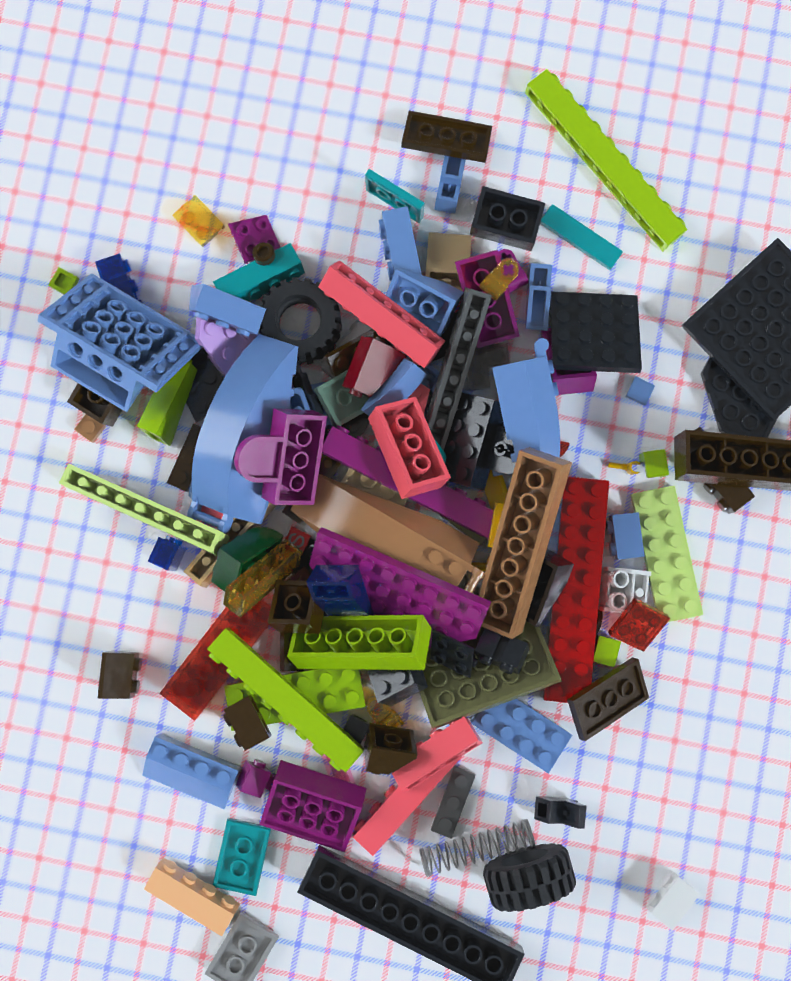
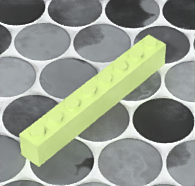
M69 463L59 481V484L216 556H218V549L223 544H227L230 538L219 530Z

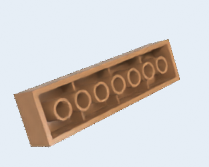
M531 447L519 450L479 593L480 597L491 601L481 625L482 627L510 639L523 632L572 465L571 461Z

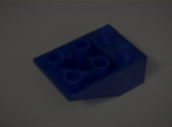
M359 565L315 566L306 583L312 600L328 616L374 615Z

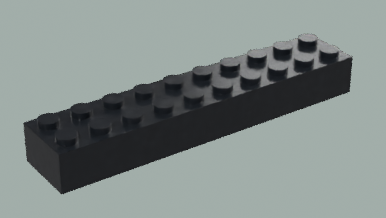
M321 845L318 846L297 891L298 894L471 981H513L525 955L521 945Z

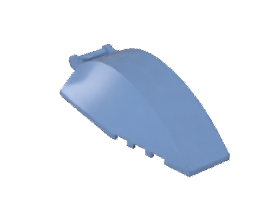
M258 334L226 374L207 411L196 443L192 466V481L188 494L192 502L188 509L187 517L217 527L224 534L229 532L234 518L262 524L269 504L268 501L261 498L263 483L251 482L243 478L235 468L234 456L237 447L245 438L256 434L270 435L274 408H290V398L294 396V389L291 388L293 375H296L298 346ZM202 506L223 513L222 519L202 512Z

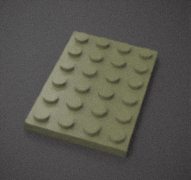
M526 621L523 632L515 637L528 643L529 646L528 655L519 675L513 672L512 674H507L501 671L499 666L494 664L488 666L478 661L475 668L472 667L471 677L468 678L430 659L431 648H428L425 670H422L428 687L419 693L432 729L434 730L459 720L464 716L474 715L562 682L540 627H535ZM482 626L476 639L462 641V643L474 648L476 659L479 658L476 656L475 649L485 629Z

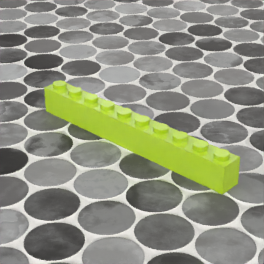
M545 69L527 84L525 94L662 252L685 234L688 230L685 222L680 217H676L672 212L671 206L666 201H662L657 195V190L652 185H648L643 179L642 173L638 169H634L629 163L628 157L624 153H620L610 137H606L601 131L602 129L598 122L593 121L588 116L584 106L579 105L574 100L570 90L565 89L560 84L556 74Z

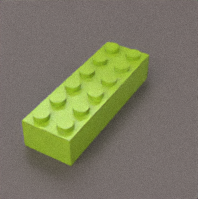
M424 615L323 616L320 634L293 633L287 657L297 669L425 670L432 628Z
M307 669L282 674L326 714L366 707L360 669ZM243 681L224 686L227 707L252 695L267 725L282 722L278 718L279 713L274 708L269 710L261 703L262 698L256 692L253 695L244 688L243 685L245 683Z

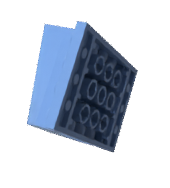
M93 273L38 315L37 320L57 333L50 366L125 412L129 411L138 394L145 386L154 392L159 391L203 348L195 340L193 333Z

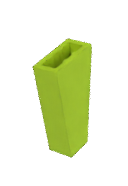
M191 359L159 391L153 392L137 424V427L151 439L171 446L197 373V369L192 364L193 361Z

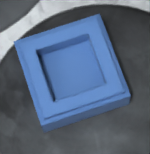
M635 376L625 397L645 406L655 385Z

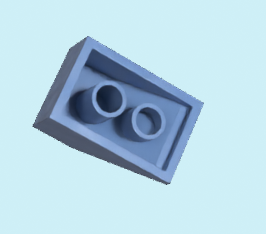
M397 268L386 296L441 337L447 330L464 292L443 281Z

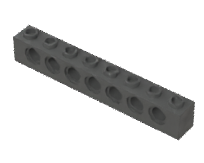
M466 287L425 418L434 440L438 442L443 451L492 296Z

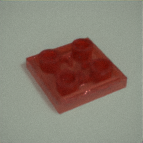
M634 598L608 630V633L611 637L644 652L668 623L670 617L668 614Z

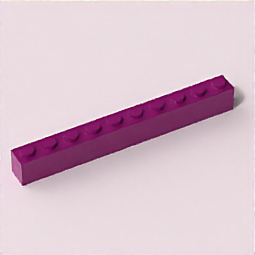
M337 425L336 428L332 426L323 441L322 454L399 493L379 446L375 449L368 445L369 441L360 436L354 438L348 435L349 430ZM448 482L441 488L408 497V499L489 540L494 509L486 507L487 503L476 497L474 500L466 496V491L457 487L454 490L447 486Z

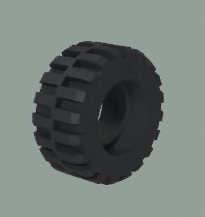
M294 277L292 282L287 283L286 279L280 281L281 286L277 288L272 286L269 289L270 294L268 296L264 295L262 298L263 304L260 307L265 308L266 311L259 328V333L298 346L297 360L300 365L304 362H307L308 365L313 364V360L318 358L322 360L327 352L333 351L334 344L340 339L342 321L338 302L326 296L324 291L318 288L320 282L315 284L312 282V279L305 278L304 281H300L299 277ZM296 304L310 305L320 315L319 329L314 335L304 340L287 338L280 329L282 314L289 307Z
M545 843L536 845L533 848L528 846L526 850L519 848L518 852L510 851V854L505 853L501 857L498 856L494 860H490L483 870L491 905L501 912H520L549 905V903L557 902L562 897L568 896L569 893L574 891L576 886V877L569 852L561 844Z

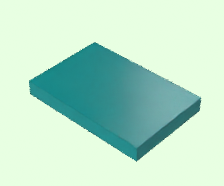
M367 170L365 173L367 192L395 209L408 206L410 218L417 223L422 221L425 207L423 201L373 170Z
M227 818L213 880L215 888L257 896L271 828Z

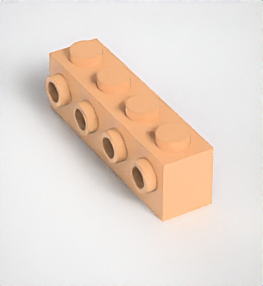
M164 857L155 867L144 887V890L220 936H223L240 906V903L232 896L225 895L212 884L205 883L192 872L185 871L177 866L175 862Z

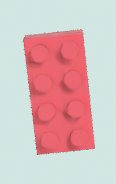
M412 397L375 407L368 420L401 499L441 488L451 477L417 398Z

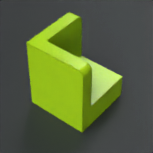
M665 449L639 454L640 463H644L647 478H662L669 475Z
M597 635L595 638L596 648L593 662L615 668L621 641Z

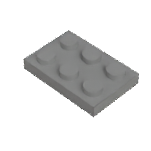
M240 912L204 975L214 981H254L280 935L245 913Z

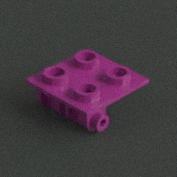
M267 215L228 224L244 264L255 261L252 252L259 243L266 242L271 244L274 251L281 248Z

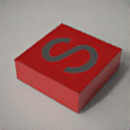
M291 526L282 546L303 555L312 536Z

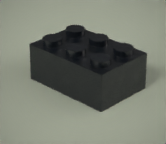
M482 186L470 235L532 252L546 203Z

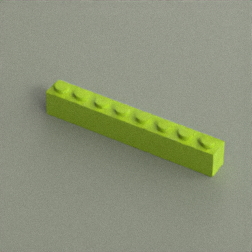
M229 627L225 628L207 648L211 652L209 656L216 663L220 664L222 662L228 667L226 670L228 674L234 679L239 677L245 683L243 685L244 688L254 695L256 692L262 698L261 703L269 710L274 708L279 713L278 718L286 725L292 724L296 728L295 733L304 741L306 739L314 744L312 748L319 755L323 756L325 754L331 759L329 763L337 771L342 769L346 773L364 752L365 748Z

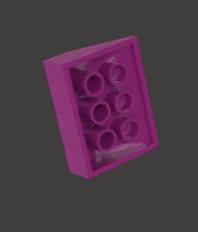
M280 760L259 825L345 853L363 808L367 788Z

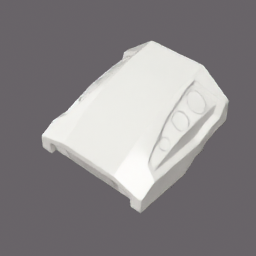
M604 566L601 571L599 611L648 616L646 605L651 571Z

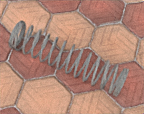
M528 819L521 820L522 835L515 822L512 823L514 839L508 826L504 825L506 843L497 826L495 828L497 845L491 831L487 829L489 849L483 834L479 831L478 837L481 853L473 834H470L473 857L464 836L461 838L464 859L456 839H453L456 863L448 842H444L447 864L439 844L436 843L439 868L428 845L431 872L424 849L419 848L426 877L428 878V876L433 875L431 856L438 873L441 874L442 871L440 855L446 870L450 871L448 851L455 868L458 869L456 847L464 866H467L464 843L473 864L476 863L473 841L481 861L484 862L481 838L490 859L493 858L490 836L498 856L501 857L498 832L507 854H510L506 829L515 851L518 852L515 827L526 850L527 845L523 824L531 848L535 847V840Z

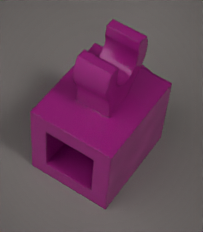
M254 759L253 762L245 760L235 785L240 792L261 798L265 789L271 791V783L274 781L276 774H271L270 770L266 767L267 764L257 759Z

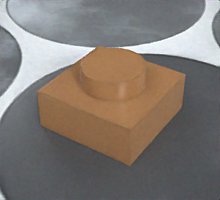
M85 414L74 430L94 443L106 428V425Z

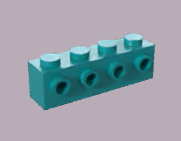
M289 243L275 250V259L269 265L263 266L253 261L213 281V284L218 290L250 302L270 292L269 289L272 286L276 288L281 286L280 281L286 279V282H289L294 277L300 278L301 275L305 274V271L292 244Z

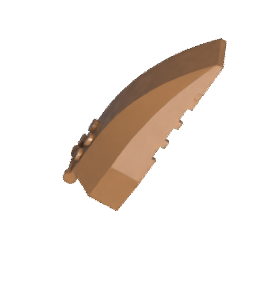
M321 474L318 475L314 505H293L290 509L317 533L321 527L326 528L457 587L468 570L473 573L464 588L468 592L473 593L480 579L484 578L485 572L471 565L480 544L441 520Z

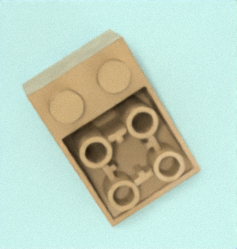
M429 232L425 276L443 281L462 291L455 261L471 256L472 235Z

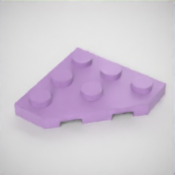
M196 317L195 340L200 346H203L208 353V358L225 377L234 362L257 335L250 334L249 337H245L236 333L237 329L229 326L228 329L215 325L216 321L208 318L205 321Z

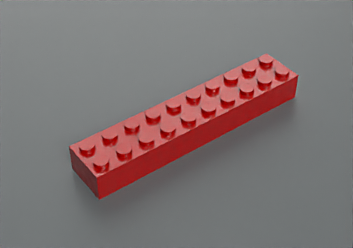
M568 477L561 499L556 554L570 561L574 566L565 588L551 607L548 648L562 682L544 688V701L568 703L567 699L589 686L592 682L610 483L608 480Z

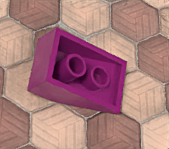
M548 328V331L541 330V338L549 342L546 355L547 360H551V328ZM554 370V373L551 374L552 383H557L559 395L593 392L597 373L596 371Z

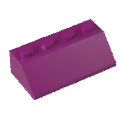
M498 249L455 261L462 292H464L466 287L492 295L478 338L477 348L520 337Z

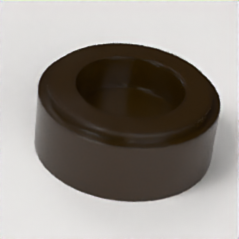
M263 242L254 247L252 254L257 264L265 266L274 261L275 251L271 244Z

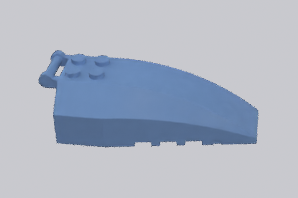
M540 338L534 343L536 358L492 367L507 440H512L515 453L510 454L512 462L517 461L519 450L529 447L560 458V425L555 396H559L557 383H552L551 374L554 373L552 360H547L546 350L549 347V342L544 338Z

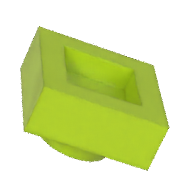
M58 267L48 286L64 295L75 287L80 279Z

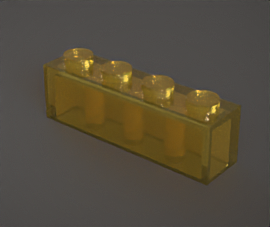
M287 539L283 540L226 587L223 605L237 616H243L275 588L276 580H285L297 570L303 551Z

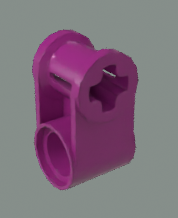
M509 249L500 250V259H508L507 265L505 262H502L508 291L511 293L525 286L529 281L514 253Z

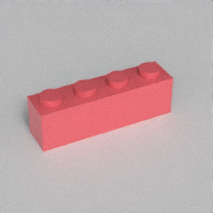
M464 716L459 720L451 722L450 726L444 730L438 729L430 734L431 738L424 743L423 741L416 743L417 759L392 773L400 790L405 792L411 790L483 743L469 719Z

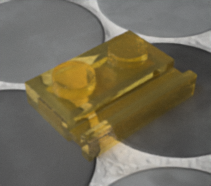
M193 195L190 201H187L172 215L202 248L218 235L221 229L225 228V225L196 195Z

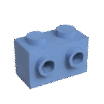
M639 512L609 516V521H606L607 534L611 535V543H609L610 556H613L614 560L645 557Z

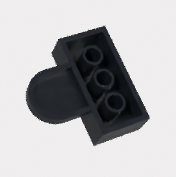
M461 393L444 448L447 456L445 465L451 477L448 481L484 491L490 470L513 475L516 462H512L510 454L515 452L512 440H507L499 401Z

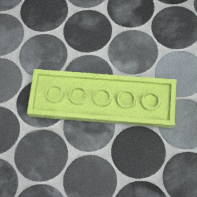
M675 485L630 494L634 513L639 512L645 555L644 560L647 571H651L649 583L658 624L703 615Z

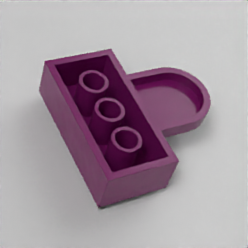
M274 408L270 435H251L245 438L237 447L234 456L237 472L251 482L263 483L261 498L273 505H314L327 416L314 410Z

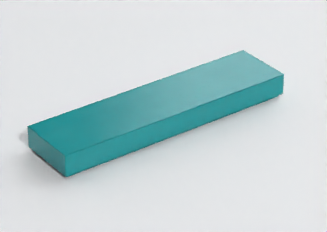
M554 204L550 206L541 219V225L608 270L613 268L624 252Z

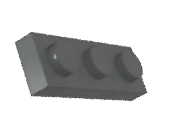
M454 766L430 828L431 831L452 839L474 782L475 773Z

